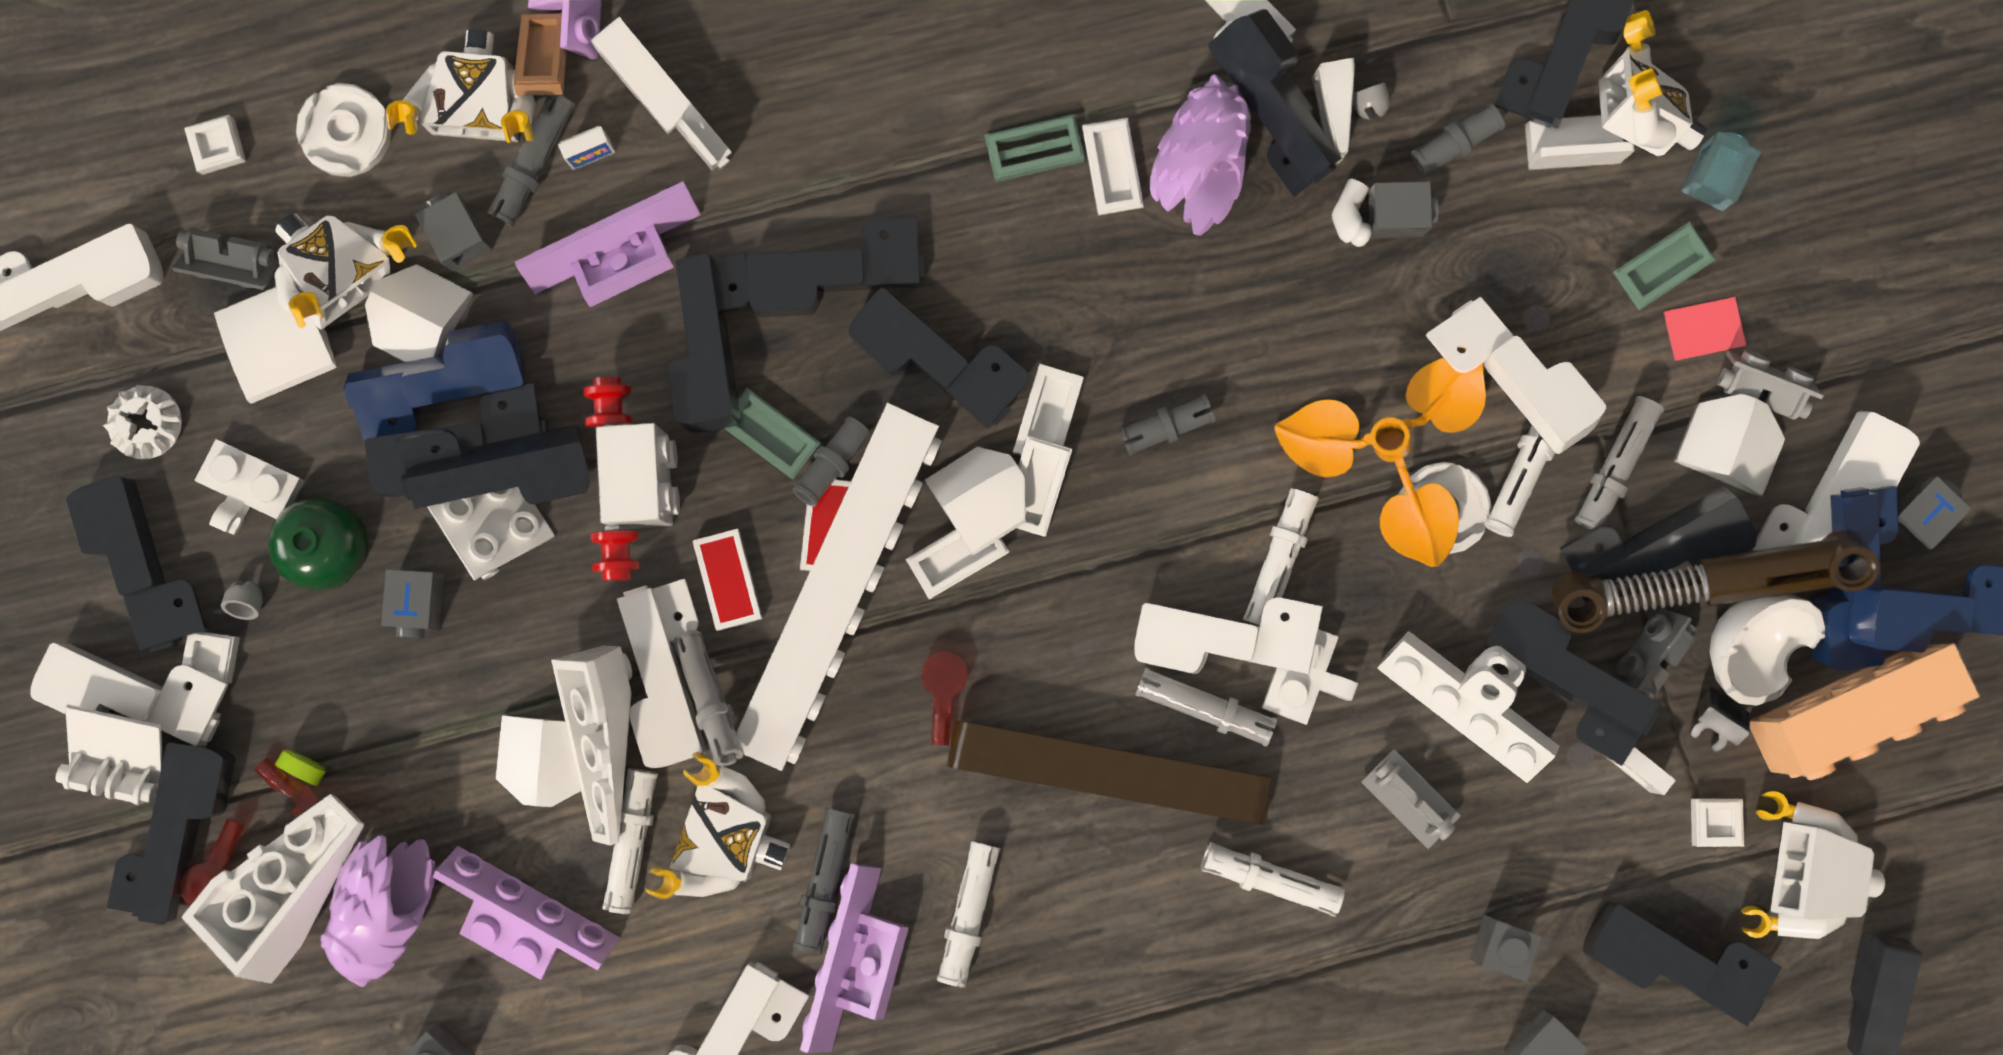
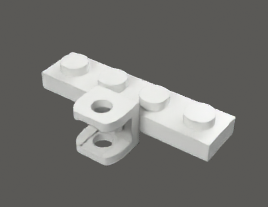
M1408 631L1381 660L1377 668L1526 783L1556 757L1560 746L1509 708L1517 694V687L1524 678L1526 666L1502 647L1493 646L1486 649L1468 667L1466 673H1463ZM1496 663L1503 664L1508 668L1509 673L1500 675L1494 670L1492 665Z

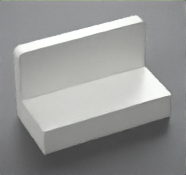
M1601 116L1562 118L1558 129L1554 127L1548 128L1528 121L1525 125L1529 170L1620 164L1634 152L1633 143L1623 142V138L1602 127Z

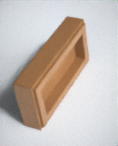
M562 14L521 15L513 84L517 96L563 95L568 50L560 47Z

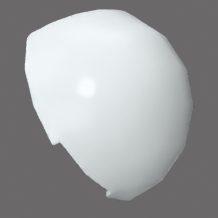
M1793 594L1740 601L1730 607L1718 620L1711 635L1710 657L1717 682L1739 704L1760 705L1781 697L1792 682L1787 673V662L1790 655L1800 647L1807 646L1814 649L1820 639L1825 638V625L1821 611L1809 601Z

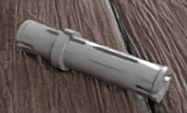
M1642 396L1636 397L1635 403L1599 474L1594 473L1590 480L1593 486L1578 516L1574 519L1577 524L1589 530L1606 524L1618 498H1624L1628 491L1625 484L1643 452L1658 419L1665 410L1662 405Z
M696 630L683 632L680 636L684 644H682L680 638L675 637L673 646L679 656L685 678L696 705L698 714L695 718L698 728L700 730L703 729L707 736L714 763L717 766L733 764L737 762L736 758L741 759L744 756L743 748L740 745L732 723L735 717L731 705H726L701 632Z
M1145 668L1135 696L1144 697L1215 725L1220 733L1226 735L1227 731L1261 743L1265 747L1269 744L1273 734L1271 731L1277 723V719L1274 717L1270 718L1238 705L1239 700L1230 697L1227 701L1153 672L1149 668Z

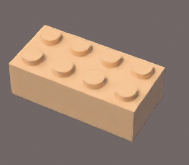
M1955 644L1929 645L1923 653L1900 651L1885 658L1883 665L1858 670L1750 719V730L1770 772L1789 774L1790 778L1806 776L1808 780H1813L1833 772L1836 769L1833 763L1849 756L1851 760H1858L1874 754L1879 750L1876 743L1893 737L1894 741H1898L1918 734L1922 731L1920 724L1936 717L1937 721H1943L1960 715L1966 711L1963 704L1978 698L1979 695Z

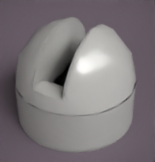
M1385 82L1353 93L1352 104L1359 116L1367 120H1373L1374 110L1380 117L1386 113L1390 103Z
M236 581L225 591L221 608L225 613L235 618L244 620L255 619L258 617L263 604L262 591L252 581L245 583L243 581Z

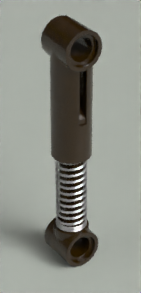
M1837 530L1819 541L1701 559L1699 566L1695 565L1693 570L1687 566L1684 572L1680 568L1675 573L1669 569L1667 574L1661 570L1658 576L1654 572L1649 577L1643 573L1641 578L1635 574L1632 580L1626 576L1624 581L1618 577L1615 582L1610 578L1603 581L1600 578H1592L1583 572H1571L1563 575L1555 582L1551 597L1561 623L1568 630L1575 633H1587L1602 625L1603 621L1607 620V616H1613L1615 613L1621 615L1624 609L1629 614L1631 608L1638 612L1639 607H1643L1647 611L1648 606L1652 605V608L1655 610L1657 604L1664 608L1665 603H1669L1672 607L1676 601L1681 606L1683 600L1690 604L1691 599H1695L1699 603L1702 597L1708 606L1831 587L1857 592L1866 589L1874 583L1879 575L1880 564L1878 557L1858 533L1850 530ZM1857 554L1856 559L1850 565L1839 567L1840 562L1846 556ZM1577 597L1589 598L1588 602L1582 607H1569L1570 602Z

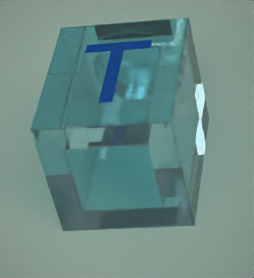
M1718 131L1703 143L1681 191L1723 211L1738 201L1761 151L1750 147L1749 141L1732 132L1721 133Z

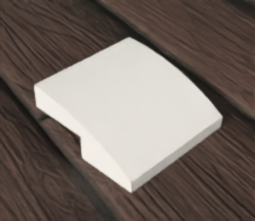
M276 287L214 313L235 375L246 399L251 404L337 368L326 330L324 328L320 330L311 316L304 319L305 327L298 328L294 317L279 305Z

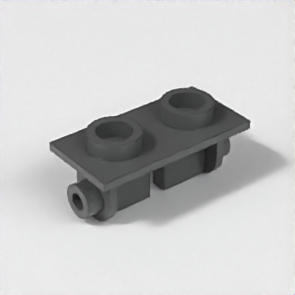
M191 227L187 231L180 230L177 235V248L184 249V253L172 269L175 272L194 275L198 278H209L237 284L245 288L264 290L280 264L279 260L274 259V250L267 248L265 242L230 237L227 241L228 249H224L221 234Z
M1660 608L1656 615L1646 623L1643 633L1630 651L1620 659L1616 670L1611 676L1654 700L1655 695L1670 676L1660 666L1663 659L1669 665L1676 667L1691 645L1696 642L1693 636L1697 629L1690 624L1692 619Z

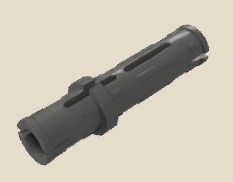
M547 95L532 125L534 139L528 142L525 139L512 166L504 169L502 176L505 179L486 212L492 219L502 224L506 222L505 225L508 227H514L515 221L530 192H536L539 186L536 180L570 114L576 107L574 103L561 95L557 98V95Z
M826 808L823 827L816 849L806 895L802 894L799 902L803 908L793 948L811 953L822 954L825 934L831 912H836L838 904L834 902L850 830L855 818L853 813L832 808Z

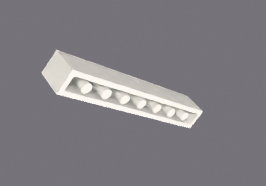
M887 403L737 730L736 735L743 748L744 755L782 771L786 761L792 764L796 763L806 741V738L798 734L805 719L815 721L826 696L819 693L818 690L825 675L834 678L840 667L845 652L838 650L839 644L845 632L854 635L865 610L857 607L864 589L873 593L881 577L884 567L876 563L884 547L893 550L904 526L896 522L902 506L905 505L912 508L923 483L915 478L922 462L931 466L942 440L934 436L939 426Z

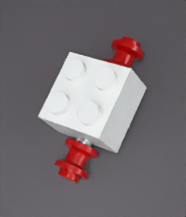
M620 377L593 378V386L583 389L584 397L594 400V414L585 419V427L596 428L601 523L608 526H605V531L607 532L591 534V542L601 545V560L592 564V571L602 572L603 581L631 580V571L640 570V562L630 558V544L639 539V532L623 531V529L673 526V515H679L680 513L678 487L671 486L670 469L677 468V447L675 440L669 441L668 434L654 423L633 425V417L623 413L622 399L631 395V386L621 385Z

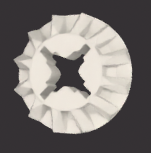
M136 385V387L127 391H120L119 397L115 402L107 406L109 414L107 423L103 426L111 438L110 444L126 456L136 459L158 457L174 445L180 434L182 421L179 407L168 393L159 388ZM145 410H148L146 418L152 421V424L158 426L157 430L141 428L136 434L137 425L131 422L128 415H142Z

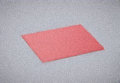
M1735 297L1664 312L1675 361L1747 346Z

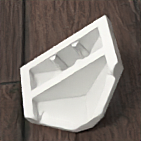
M417 264L378 280L370 291L365 303L373 346L404 362L441 355L448 333L456 328L473 293Z
M1738 394L1696 404L1674 462L1761 497L1785 437L1769 405L1757 398Z
M976 447L925 479L926 484L972 555H975L1026 522L1025 476L1009 454Z
M502 716L496 780L523 805L553 807L581 792L565 721Z

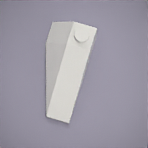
M600 646L552 659L551 661L592 840L606 845H613L619 843L631 701L629 680L632 677V669L628 657L622 653L620 646Z
M328 795L285 826L284 834L266 847L257 846L247 854L249 859L231 872L224 870L214 877L184 913L182 919L236 977L272 984L302 946L338 876L341 864L346 861L364 824L336 796Z

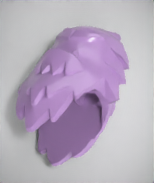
M1216 74L1211 76L1209 82L1204 87L1190 91L1187 95L1188 99L1174 115L1171 127L1157 146L1159 152L1154 161L1150 179L1151 195L1156 202L1160 199L1161 205L1166 211L1173 209L1185 198L1184 222H1191L1193 233L1200 236L1214 223L1220 224L1232 208L1234 200H1237L1240 194L1245 169L1247 141L1251 129L1250 111L1245 99L1239 95L1238 86L1228 87Z
M383 835L376 837L368 844L367 841H360L347 861L343 862L339 868L330 905L331 917L325 932L321 935V948H324L331 965L342 976L361 987L367 985V982L373 979H380L382 975L395 965L394 963L407 949L408 940L424 919L423 915L431 898L435 878H433L435 861L430 859L429 848L425 840H416L409 847L407 842H402L394 848L388 857L386 856V837Z

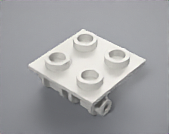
M519 487L427 506L474 581L480 577L483 580L492 577L499 572L498 567L555 537L536 505L527 503L522 497Z
M67 705L65 709L69 765L61 764L56 773V782L63 783L64 789L68 790L75 789L87 792L91 787V794L95 796H100L105 790V797L108 799L115 798L129 801L139 806L144 802L152 803L156 797L163 762L161 725Z

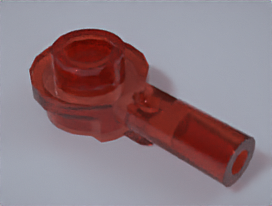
M944 651L937 652L926 660L923 664L921 677L926 690L934 695L931 744L949 746L952 696L958 694L964 688L968 674L967 667L960 657L954 653Z
M265 758L256 766L255 773L275 791L284 792L296 803L290 810L296 818L321 801L296 778L294 780L289 778L269 758Z
M227 818L207 862L197 864L187 870L182 877L180 885L181 896L186 904L191 906L214 877L224 870L229 871L225 867L245 824L235 819Z

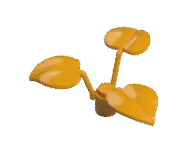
M1445 358L1426 365L1413 376L1406 392L1408 405L1414 411L1423 415L1419 418L1412 420L1404 419L1403 421L1393 417L1381 419L1374 425L1371 434H1365L1360 440H1355L1359 433V422L1355 413L1346 404L1335 400H1321L1308 404L1292 416L1275 425L1277 438L1286 454L1303 470L1319 477H1336L1346 473L1353 465V448L1362 449L1368 445H1373L1375 453L1382 460L1395 462L1407 495L1403 494L1392 497L1382 509L1380 529L1385 541L1399 554L1430 567L1439 566L1447 558L1454 546L1458 533L1459 514L1457 505L1449 491L1436 483L1426 484L1415 492L1404 462V458L1410 452L1412 444L1409 430L1423 426L1429 420L1438 430L1447 433L1459 432L1471 427L1479 419L1485 407L1486 390L1483 363L1466 373L1454 370Z

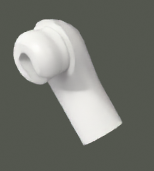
M1349 179L1334 207L1332 220L1342 241L1345 243L1351 242L1356 247H1361L1368 242L1372 234L1371 226L1368 223L1362 222V217L1359 213L1369 188L1360 181Z

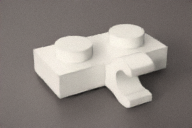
M217 439L194 480L228 496L214 512L209 525L235 536L239 532L250 507L276 519L281 511L293 504L304 483V480Z
M1318 629L1316 644L1320 645L1316 668H1311L1310 675L1276 668L1261 709L1307 725L1319 690L1346 701H1352L1358 683L1326 672L1338 636Z

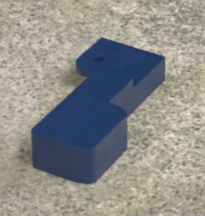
M498 321L450 331L443 355L349 373L343 389L350 409L354 410L365 443L367 438L413 432L417 425L414 407L522 386L526 367L513 328L506 321ZM395 418L398 422L391 423L389 419Z
M1896 486L1873 489L1859 487L1841 490L1840 494L1830 495L1832 532L1850 530L1859 534L1878 557L1880 564L1879 575L1871 585L1882 586L1880 545L1892 542L1898 533ZM1881 518V519H1882V523H1881V525L1879 526V519ZM1857 554L1846 556L1840 562L1839 567L1850 565L1856 559ZM1838 587L1829 588V595L1818 597L1811 602L1821 611L1825 625V638H1821L1814 649L1810 648L1813 661L1842 671L1884 664V650L1853 643L1850 640L1849 621L1854 591H1845Z
M1983 564L1974 565L1967 574L1964 594L1870 585L1866 589L1857 592L1854 591L1849 621L1850 640L1853 643L1876 649L1923 653L1929 646L1933 630L2003 635V567Z

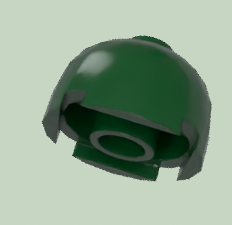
M312 498L295 502L281 511L271 526L268 539L271 562L282 577L300 588L317 591L340 588L348 582L347 580L354 575L356 570L360 571L365 563L369 543L364 524L360 518L356 517L352 510L348 509L349 507L338 501Z

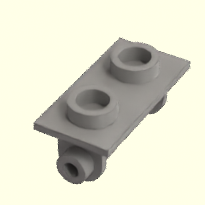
M1744 350L1742 356L1727 351L1726 355L1732 362L1733 367L1731 370L1724 368L1717 381L1718 386L1724 387V393L1733 396L1745 394L1759 399L1763 389L1770 391L1764 403L1769 405L1771 411L1796 420L1798 417L1806 419L1809 416L1813 407V402L1808 400L1810 395L1822 399L1824 396L1816 385L1813 384L1815 378L1810 374L1793 367H1788L1786 372L1769 367L1771 360L1749 350Z
M1395 749L1361 781L1427 849L1439 838L1443 841L1455 830L1453 824L1461 817Z

